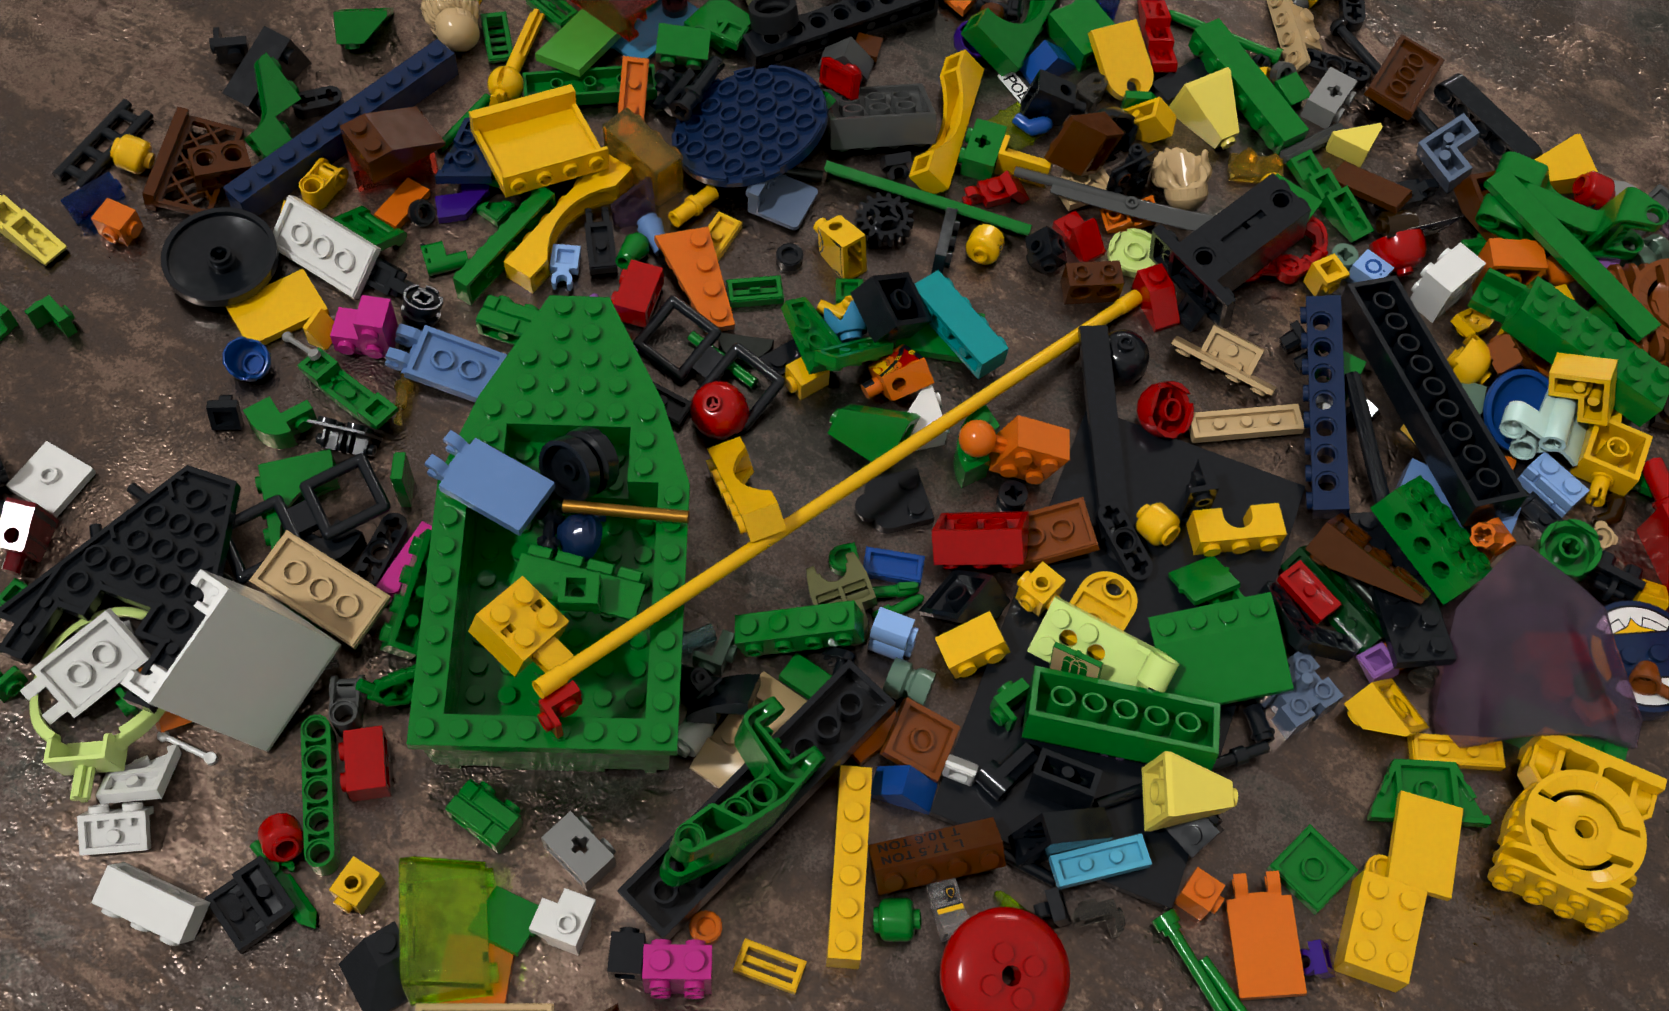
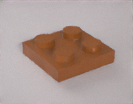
M907 697L903 699L880 755L898 765H911L936 783L941 776L961 726Z

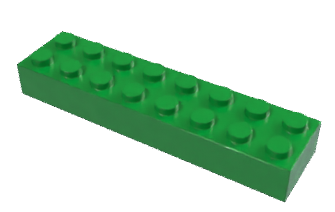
M649 64L646 101L655 100L657 97L654 64ZM622 66L589 68L581 77L561 70L522 72L524 97L572 84L576 91L577 106L619 103Z
M546 187L533 190L531 196L526 201H523L515 212L511 213L509 219L499 226L494 235H491L482 247L477 249L475 255L469 258L460 270L455 272L453 281L459 299L471 306L505 270L503 261L506 255L511 250H515L522 242L523 237L528 232H532L539 224L543 215L549 214L556 206L554 192Z

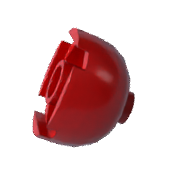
M1421 229L1400 231L1392 238L1387 239V236L1369 244V248L1373 253L1394 267L1392 273H1397V277L1412 274L1414 272L1413 268L1421 264L1425 258L1427 249L1426 239Z
M713 381L704 384L696 391L691 399L690 413L694 425L703 435L710 439L725 440L728 439L727 437L742 431L748 421L749 406L746 398L737 387L728 382Z
M1163 381L1150 385L1141 393L1137 402L1136 412L1141 427L1149 434L1161 438L1173 439L1177 438L1176 436L1180 433H1185L1189 429L1194 415V404L1189 403L1187 394H1190L1189 390L1182 383L1175 381Z

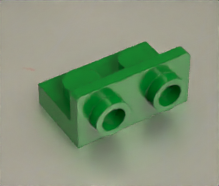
M1489 268L1467 306L1503 324L1517 294L1527 285Z

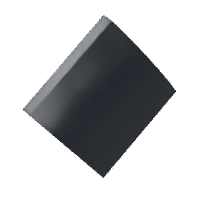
M741 674L721 678L722 681L715 686L716 690L713 694L705 699L693 700L686 714V722L717 724L722 713L745 715L751 709L761 686L760 674Z
M261 855L231 874L234 879L204 898L210 902L209 907L240 954L271 933L297 909Z

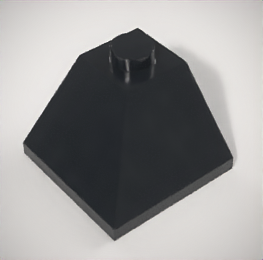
M953 569L921 607L919 613L923 616L966 623L990 611L996 620L1010 603V599L993 575Z
M395 921L364 938L339 963L362 1011H393L431 989Z

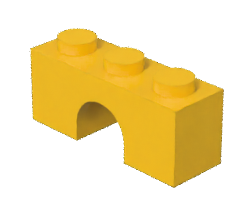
M1279 503L1250 505L1243 517L1245 527L1242 528L1233 527L1228 524L1223 516L1222 508L1193 510L1186 523L1193 555L1204 554L1206 557H1212L1223 552L1242 554L1249 550L1261 549L1262 551H1272L1277 549L1287 535Z

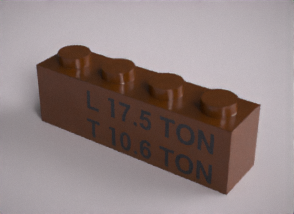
M993 817L868 845L871 870L879 895L1006 866L1003 841Z

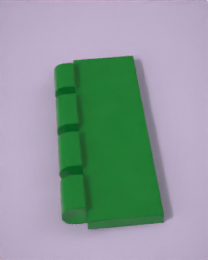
M536 544L530 545L527 554L521 553L510 586L520 577L524 576L547 600L553 601L554 582H559L560 571L600 572L603 582L601 614L628 621L637 615L646 588V584L641 583L643 578L642 571L621 566L617 577L613 576L615 571L614 564L591 558L586 569H583L585 559L583 556L558 551L555 561H552L554 549ZM576 592L573 596L583 597L584 594Z

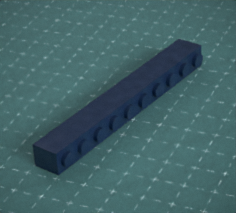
M438 39L431 42L226 184L223 188L230 206L249 211L257 216L261 215L299 188L300 180L310 171L319 158L323 157L329 161V164H333L349 152L345 147L340 125L364 113L413 107L459 75L455 53Z

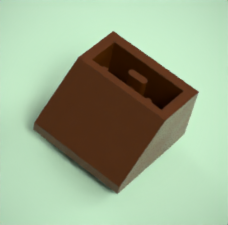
M1105 111L1072 115L1064 121L1062 130L1050 143V149L1044 158L1048 162L1079 176L1098 174L1124 135V132Z

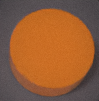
M708 910L696 913L689 924L692 940H704L706 945L716 943L722 934V922L719 916Z

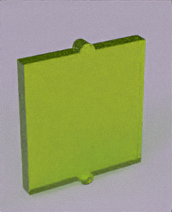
M1018 102L1005 110H999L997 115L987 120L1007 126L1006 134L1010 135L1008 148L1020 151L1028 145L1032 146L1034 141L1045 135L1030 136L1012 124L1013 118L1020 112L1021 105Z

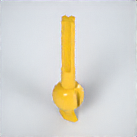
M534 9L533 12L529 13L506 65L495 68L488 76L487 88L491 94L489 106L517 99L523 93L524 81L520 71L545 18V14L540 13L539 9Z

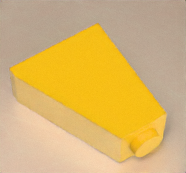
M1581 134L1571 136L1534 159L1548 166L1550 183L1559 194L1573 193V184L1581 174L1589 171L1598 172Z

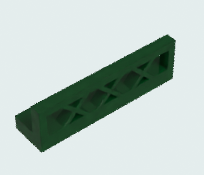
M1308 545L1299 547L1281 564L1282 570L1286 571L1301 560L1340 601L1342 605L1326 619L1337 632L1346 634L1354 640L1359 648L1357 654L1384 640L1377 614L1338 571L1332 570L1326 565L1320 566L1310 558L1311 553L1305 549Z

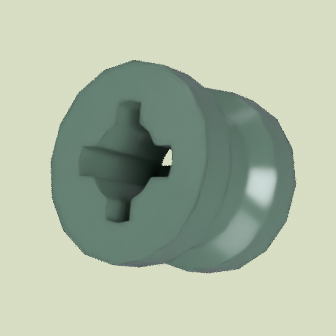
M1347 243L1337 244L1331 251V254L1335 253L1348 271L1359 257L1356 248Z

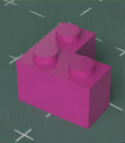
M362 295L358 309L338 307L330 334L335 351L346 355L354 353L367 355L375 359L385 358L389 347L395 348L396 331L398 328L391 299Z

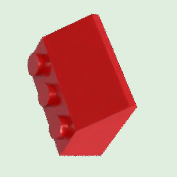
M1029 511L941 513L931 531L934 565H943V568L953 569L960 567V565L986 568L990 565L1002 564L1004 568H1015L1020 566V564H1024L1028 550Z

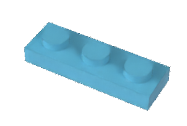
M1142 833L1050 855L1048 859L1056 886L1060 890L1150 868L1152 865Z

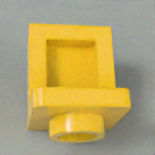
M1469 308L1457 313L1450 322L1456 327V331L1461 336L1467 338L1472 333H1475L1477 336L1484 334L1496 320Z

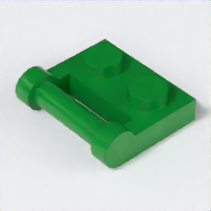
M359 206L332 218L381 248V251L393 245L399 247L407 239V232L400 228L395 229L373 216L371 211L364 206Z

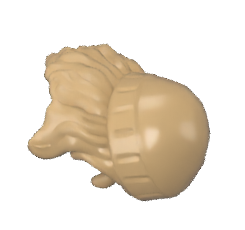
M422 0L420 9L425 22L431 27L432 33L437 36L438 40L451 51L466 52L477 44L480 37L478 25L479 1Z
M1179 147L1173 149L1165 148L1164 152H1158L1150 171L1151 180L1155 186L1164 190L1165 199L1170 207L1195 211L1207 200L1209 194L1207 182L1212 175L1208 150L1204 149L1202 154L1198 156Z

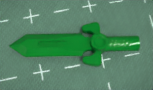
M255 840L251 843L250 849L255 856L259 857L261 855L297 908L292 913L298 924L316 929V909L291 874H285L282 871V868L286 867L290 872H294L295 865L293 860L287 862L269 860L263 854L259 840Z

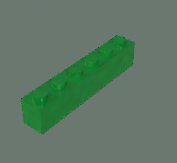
M1220 18L1195 28L1188 44L1191 52L1203 61L1205 69L1209 74L1229 67L1237 110L1241 111L1249 121L1250 126L1257 131L1264 140L1265 145L1272 150L1276 157L1280 155L1281 150L1305 139L1309 128Z

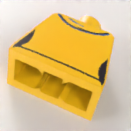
M837 215L830 220L826 218L818 219L813 229L818 234L819 252L840 278L854 279L866 272L865 234L841 215Z

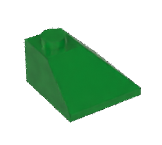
M394 8L340 9L334 11L336 44H344V49H359L360 44L366 43L394 14Z

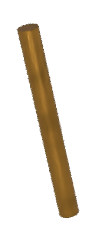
M565 499L562 504V511L568 513L689 523L690 511Z

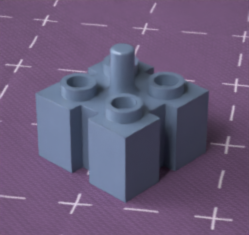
M1299 651L1287 658L1294 691L1254 698L1257 703L1262 704L1263 710L1270 707L1275 713L1271 721L1286 740L1304 729L1312 719L1316 721L1333 710L1344 697L1329 677L1324 680L1319 677L1316 672L1320 666L1310 654Z

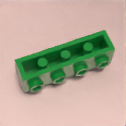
M426 529L419 537L414 536L408 551L409 554H412L409 566L405 564L401 571L399 582L403 584L400 593H395L391 600L389 611L393 613L390 622L384 623L378 639L383 641L380 650L408 660L417 656L432 532L430 529Z
M854 600L735 615V645L745 657H758L761 655L817 650L864 643V614Z

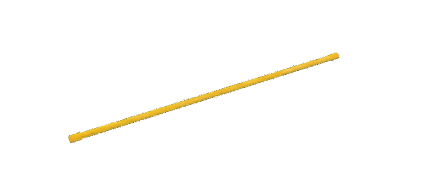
M1131 290L1117 299L1114 304L1080 326L1107 325L1114 319L1142 303V295L1137 290ZM1079 326L786 517L784 522L787 530L752 543L751 541L562 665L555 666L532 681L533 689L537 695L544 699L567 684L571 678L1077 345L1079 343Z

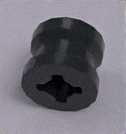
M1016 480L1004 482L999 488L996 499L997 509L1000 512L1023 511L1028 498L1027 488L1023 483Z

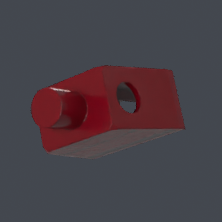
M6 497L0 518V551L6 554L1 570L9 574L20 575L25 561L40 563L59 520L37 503Z

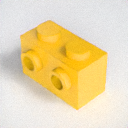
M990 611L935 637L944 660L955 679L971 676L978 668L988 663H997L1006 654L1011 653Z

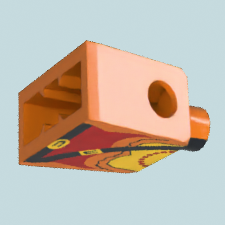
M902 344L893 350V354L881 357V360L869 365L868 369L872 379L862 383L861 389L867 399H871L881 393L890 401H895L933 384L934 380L926 359L905 344Z

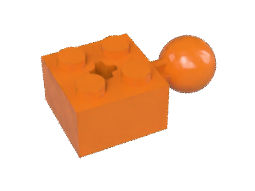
M1498 237L1489 238L1478 255L1486 264L1472 284V290L1474 294L1489 268L1503 273L1524 285H1528L1537 276L1540 278L1544 276L1546 281L1554 286L1569 285L1575 279L1552 255L1546 259L1545 249L1537 240L1503 239Z
M1017 415L997 434L994 428L983 420L969 421L959 432V445L967 455L983 457L989 454V471L999 473L1003 477L1022 479L1029 484H1041L1070 461V429Z

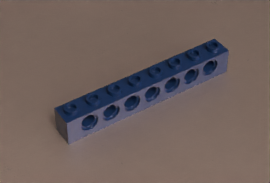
M1341 295L1306 296V307H1300V324H1306V332L1301 333V350L1307 349V358L1302 359V376L1308 375V385H1303V402H1309V411H1303L1304 428H1310V438H1304L1305 455H1310L1311 465H1305V481L1311 482L1312 492H1306V509H1312V519H1332L1340 513L1349 518ZM1323 324L1326 325L1328 328L1325 330H1317L1314 327L1316 325ZM1325 350L1329 354L1321 357L1316 355L1315 352ZM1319 376H1326L1330 379V381L1326 383H1320L1316 380V378H1318ZM1321 402L1329 403L1331 407L1329 409L1323 410L1318 408L1316 405ZM1321 429H1329L1332 432V434L1329 436H1321L1318 434V431ZM1327 455L1332 457L1333 461L1325 464L1318 459L1321 456ZM1328 482L1333 484L1335 488L1331 491H1324L1319 485Z

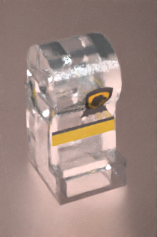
M955 878L927 884V891L931 902L930 906L941 942L948 941L957 927L970 917L966 913Z

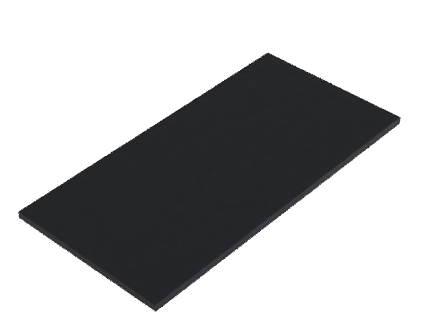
M1086 411L1070 450V461L1063 468L1049 506L1083 497L1099 550L1047 564L1066 580L1062 592L1059 594L1061 599L1070 602L1083 580L1093 573L1109 571L1123 576L1134 587L1138 600L1137 609L1124 632L1153 647L1148 617L1210 605L1206 601L1194 606L1183 593L1178 592V587L1168 577L1169 572L1206 558L1204 554L1193 555L1186 525L1189 518L1181 519L1179 515L1186 497V485L1189 484L1191 479V471H1194L1198 459L1210 457L1219 485V491L1211 509L1222 508L1223 516L1227 523L1233 527L1242 528L1245 527L1243 517L1250 505L1279 503L1287 532L1280 547L1275 550L1262 551L1261 549H1256L1242 554L1223 552L1216 555V559L1224 567L1230 568V573L1240 582V588L1238 589L1245 597L1258 595V591L1267 581H1276L1305 486L1176 438L1169 439L1153 436L1140 425L1118 418L1130 522L1153 563V571L1148 578L1141 582L1129 580L1121 569L1107 541H1101L1100 529L1095 520L1097 502ZM1163 503L1180 519V533L1169 545L1153 546L1136 530V522L1138 520L1136 514L1145 504ZM1130 539L1116 541V543L1122 549H1129L1132 541ZM1135 549L1129 555H1126L1124 557L1126 560L1132 557L1135 565L1132 567V571H1139L1140 574L1143 575L1141 570L1144 569L1145 566L1143 563L1137 564L1135 559L1133 558V556L1138 553ZM1035 568L1025 570V571H1023V574H1024L1026 571H1029L1030 573H1032ZM1109 584L1106 586L1107 591L1111 595L1121 594V589L1117 585ZM1017 586L1000 630L1011 653L1006 654L997 663L987 664L952 755L977 764L979 766L976 772L977 775L986 764L993 759L996 761L1020 739L1023 742H1027L1035 750L1038 758L1043 747L1103 770L1094 799L1142 783L1141 768L1148 763L1129 759L1119 760L1115 756L1108 755L1106 757L1100 753L1022 737L1027 696L1010 708L1017 717L1014 728L1009 732L1003 725H997L992 719L989 707L993 697L998 694L997 690L1003 684L1010 680L1015 683L1023 677L1029 685L1035 666L1050 667V663L1027 651L1048 610L1045 609L1038 617L1035 613L1028 612L1022 608L1015 598L1019 588ZM1237 702L1220 705L1218 756H1221ZM1035 763L1016 781L1017 783L1013 789L999 802H996L975 780H973L972 786H967L950 778L943 777L929 815L952 825L993 817L1003 845L1012 848L1008 836L1041 813L1072 809L1027 792L1036 766ZM1143 796L1106 808L1105 810L1114 838L1109 841L1142 833L1152 865L1150 868L1095 882L1164 910H1171L1189 854L1165 828L1151 832L1144 830ZM1094 799L1092 801L1090 808H1096L1094 804Z

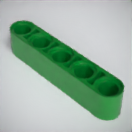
M312 715L306 718L301 725L304 857L316 874L328 876L337 871L341 861L337 744L335 731L327 718L322 715ZM325 729V733L321 737L312 738L315 731ZM327 759L325 765L321 768H313L317 760ZM319 790H328L322 799H313L315 793ZM322 820L329 821L324 830L314 831L318 822ZM321 852H330L326 861L315 863L316 857Z

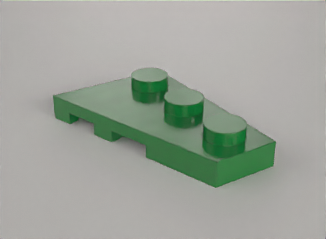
M806 297L786 300L781 310L809 375L826 371L827 369L824 365L814 362L815 350L843 343Z

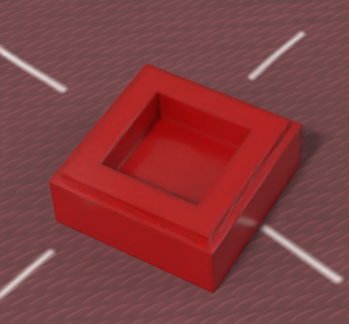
M1008 170L1000 175V179L1011 198L1019 204H1024L1029 200L1019 178L1014 177Z

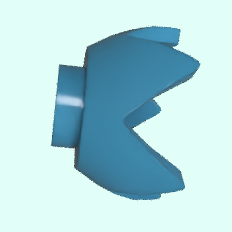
M854 300L850 302L842 320L836 317L830 309L824 308L825 322L842 343L862 339V335L867 333V327Z

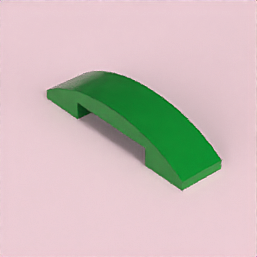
M319 347L317 348L321 353L319 359L312 361L307 356L297 365L298 369L327 397L354 418L378 430L399 411L397 406L380 393L374 394L342 370L338 361Z

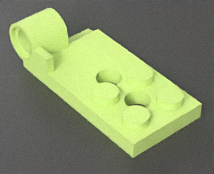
M1057 596L1054 597L1027 650L1029 653L1050 663L1055 642L1065 645L1060 638L1061 632L1072 630L1077 635V643L1067 647L1076 651L1080 650L1087 656H1089V646L1098 644L1103 647L1105 657L1098 660L1103 662L1100 679L1146 689L1150 687L1159 692L1166 691L1179 666L1176 660L1166 655L1167 653Z

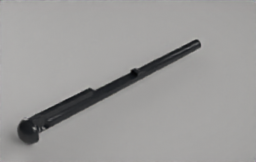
M1343 18L1334 20L1330 26L1331 34L1333 36L1339 34L1376 75L1381 65L1358 39L1346 29L1348 21ZM1417 107L1412 116L1430 135L1438 130V127L1428 116Z

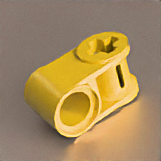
M323 157L319 158L299 182L303 201L311 204L317 210L324 209L338 191L346 185L349 171L344 167L338 168L329 164V161Z

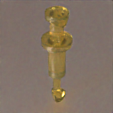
M399 371L401 379L394 383V389L397 391L395 406L399 409L394 418V423L402 426V411L406 409L408 395L413 392L414 385L410 382V379L405 378L404 374H401V371Z

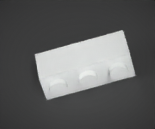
M125 862L107 865L91 902L101 907L103 914L113 918L122 917L131 922L130 926L142 932L151 931L160 935V941L172 946H179V944L195 939L210 905V902Z

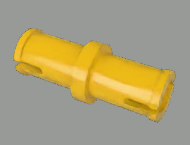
M706 185L705 188L694 196L689 195L686 197L683 204L669 212L668 218L675 227H680L691 217L702 214L705 207L719 199L717 189L712 185Z

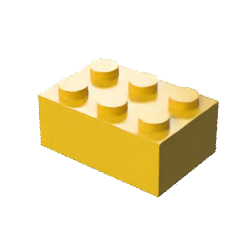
M1365 869L1359 873L1351 883L1333 964L1334 971L1395 993L1407 986L1410 981L1428 891Z

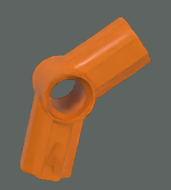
M1499 517L1493 518L1486 523L1478 522L1471 527L1472 532L1469 538L1471 543L1488 557L1490 564L1498 555L1510 549L1517 542Z

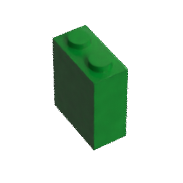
M1075 0L1071 4L1057 8L1049 13L1045 31L1057 46L1063 48L1075 64V68L1081 72L1097 64L1088 33L1091 30L1114 25L1115 23L1095 0Z

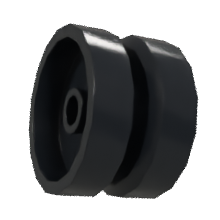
M582 426L569 431L564 436L550 440L542 447L539 455V470L541 475L555 482V489L551 494L559 501L563 502L564 499L586 501L592 496L609 489L616 483L619 476V460L616 450L607 436L596 428Z

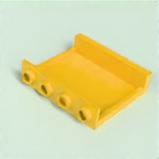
M572 84L469 111L471 132L505 198L609 168V149L607 146L601 147L576 104V91Z

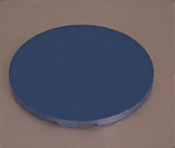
M769 65L768 68L755 69V66L733 71L734 75L721 81L719 78L714 80L704 93L702 104L699 107H695L692 111L693 116L686 122L676 119L677 125L672 133V147L682 169L692 178L716 187H745L771 180L794 168L817 146L828 122L826 98L819 84L812 77L791 67Z

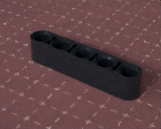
M1460 73L1454 74L1435 86L1434 95L1437 101L1455 118L1465 113L1480 132L1478 140L1499 160L1505 152L1509 151L1520 153L1531 159H1536L1543 154L1540 146L1464 75Z

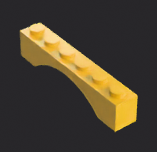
M966 49L945 58L940 74L944 103L941 128L936 138V143H933L923 154L915 156L909 178L921 190L932 194L949 190L984 72V68Z
M609 155L608 169L578 178L573 188L566 195L559 198L556 206L550 213L543 215L534 230L528 232L523 237L519 246L506 255L503 261L506 277L533 294L550 276L553 244H556L558 238L573 221L585 214L586 208H591L592 210L603 205L618 202L633 185L632 168Z
M740 436L707 448L710 459L705 460L708 470L722 498H724L740 534L746 533L752 543L787 530L779 504L772 491L756 489L745 485L754 473L746 446Z
M840 765L825 967L859 969L861 962L872 768Z

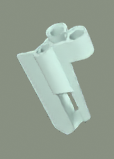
M1547 390L1539 411L1522 401L1509 402L1504 410L1499 429L1505 437L1512 439L1509 451L1515 458L1529 460L1536 453L1560 452L1574 467L1578 465L1588 423L1577 422L1578 399L1549 396Z

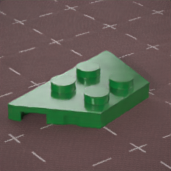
M1394 758L1387 768L1367 815V821L1393 822L1397 794L1402 790L1464 808L1461 826L1487 828L1491 825L1489 815H1483L1474 800L1477 798L1471 786L1464 781V775L1456 762Z

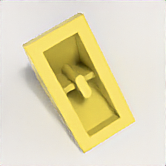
M1381 123L1333 131L1325 149L1328 153L1361 168L1383 126Z

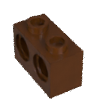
M243 139L236 141L228 140L212 145H199L187 149L189 165L197 192L222 188L252 167Z
M1120 260L1066 263L1060 281L1064 305L1115 302L1119 299L1124 286Z

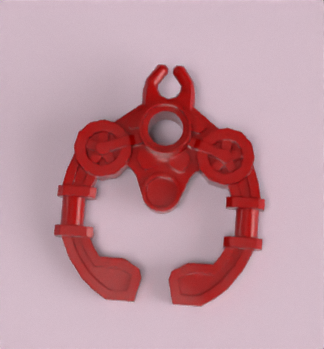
M1312 216L1307 223L1304 235L1313 240V245L1310 248L1312 254L1310 256L1304 254L1300 259L1292 254H1285L1283 256L1281 254L1245 282L1255 281L1264 275L1275 276L1285 284L1297 282L1300 277L1307 274L1313 262L1327 257L1329 254L1327 251L1328 233L1323 222Z

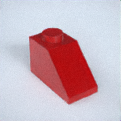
M1160 263L1138 270L1131 290H1137L1142 295L1140 307L1154 333L1179 325L1180 317L1175 287L1163 264Z

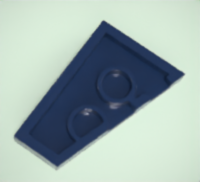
M464 118L454 138V145L444 158L442 169L438 170L435 175L436 184H492V171L471 132L470 118Z

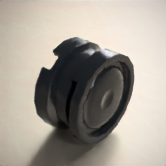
M419 284L411 285L405 289L401 306V316L404 321L416 327H424L425 325L431 327L437 324L441 317L440 310L443 305V297L439 296V291L426 285V288H419Z

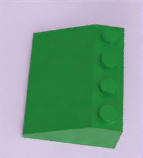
M1271 592L1148 617L1154 647L1167 653L1166 655L1179 663L1165 691L1166 693L1224 705L1294 691Z

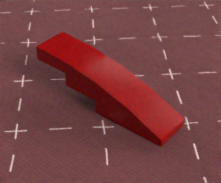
M1137 0L1142 38L1153 72H1176L1178 62L1173 51L1175 40L1170 29L1171 15L1165 0Z

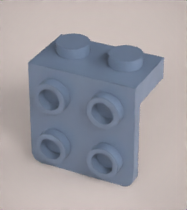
M782 174L771 180L747 187L745 195L748 197V212L788 229L797 230L817 198L818 190L813 186Z

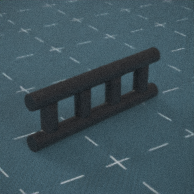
M123 99L52 172V175L60 181L67 174L76 178L78 181L74 184L75 188L80 192H84L113 161V158L110 157L112 145L104 153L94 148L99 140L104 137L114 142L117 137L121 138L125 134L137 136L154 118L153 114L148 110H144L138 116L128 111L132 104L127 99ZM120 119L131 124L123 134L111 129ZM84 156L96 161L87 171L76 167L77 163Z

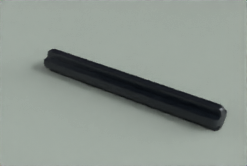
M1357 371L1344 375V382L1374 504H1376L1390 493L1361 376Z

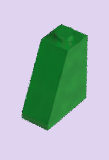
M850 404L841 409H836L829 421L832 425L828 434L872 462L909 438L921 416L916 413Z

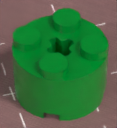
M1568 519L1556 521L1550 524L1536 541L1533 547L1532 564L1539 573L1544 571L1556 584L1571 586L1582 581L1599 563L1602 557L1599 536L1593 527L1581 520ZM1565 549L1570 551L1569 555L1564 552Z

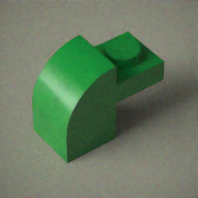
M270 396L243 409L247 421L258 439L266 446L275 449H287L298 445L294 435L299 432H305L314 425L307 422V419L318 421L313 407L308 400L282 413L279 412Z

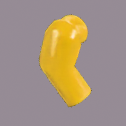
M851 295L845 296L844 300L836 305L821 299L816 310L824 315V308H828L836 317L842 320L853 298Z

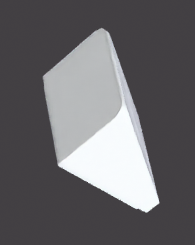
M950 754L946 760L942 775L967 786H972L979 766Z

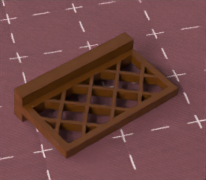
M177 106L142 192L145 209L157 211L158 207L193 215L206 210L195 207L192 203L202 197H206L209 201L207 209L216 208L223 187L199 191L188 196L182 187L194 183L189 159L185 158L183 151L199 146V144L213 139L215 144L221 143L217 137L224 134L235 136L233 141L242 140L244 129L191 116L188 109ZM193 126L205 128L208 133L195 138L191 131ZM187 168L191 176L177 181L174 176L175 172ZM177 189L183 197L176 201L165 199L167 193Z

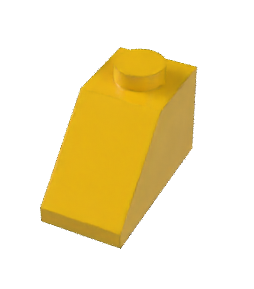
M1161 97L1123 109L1135 117L1134 124L1138 126L1136 140L1152 143L1173 135L1177 116Z

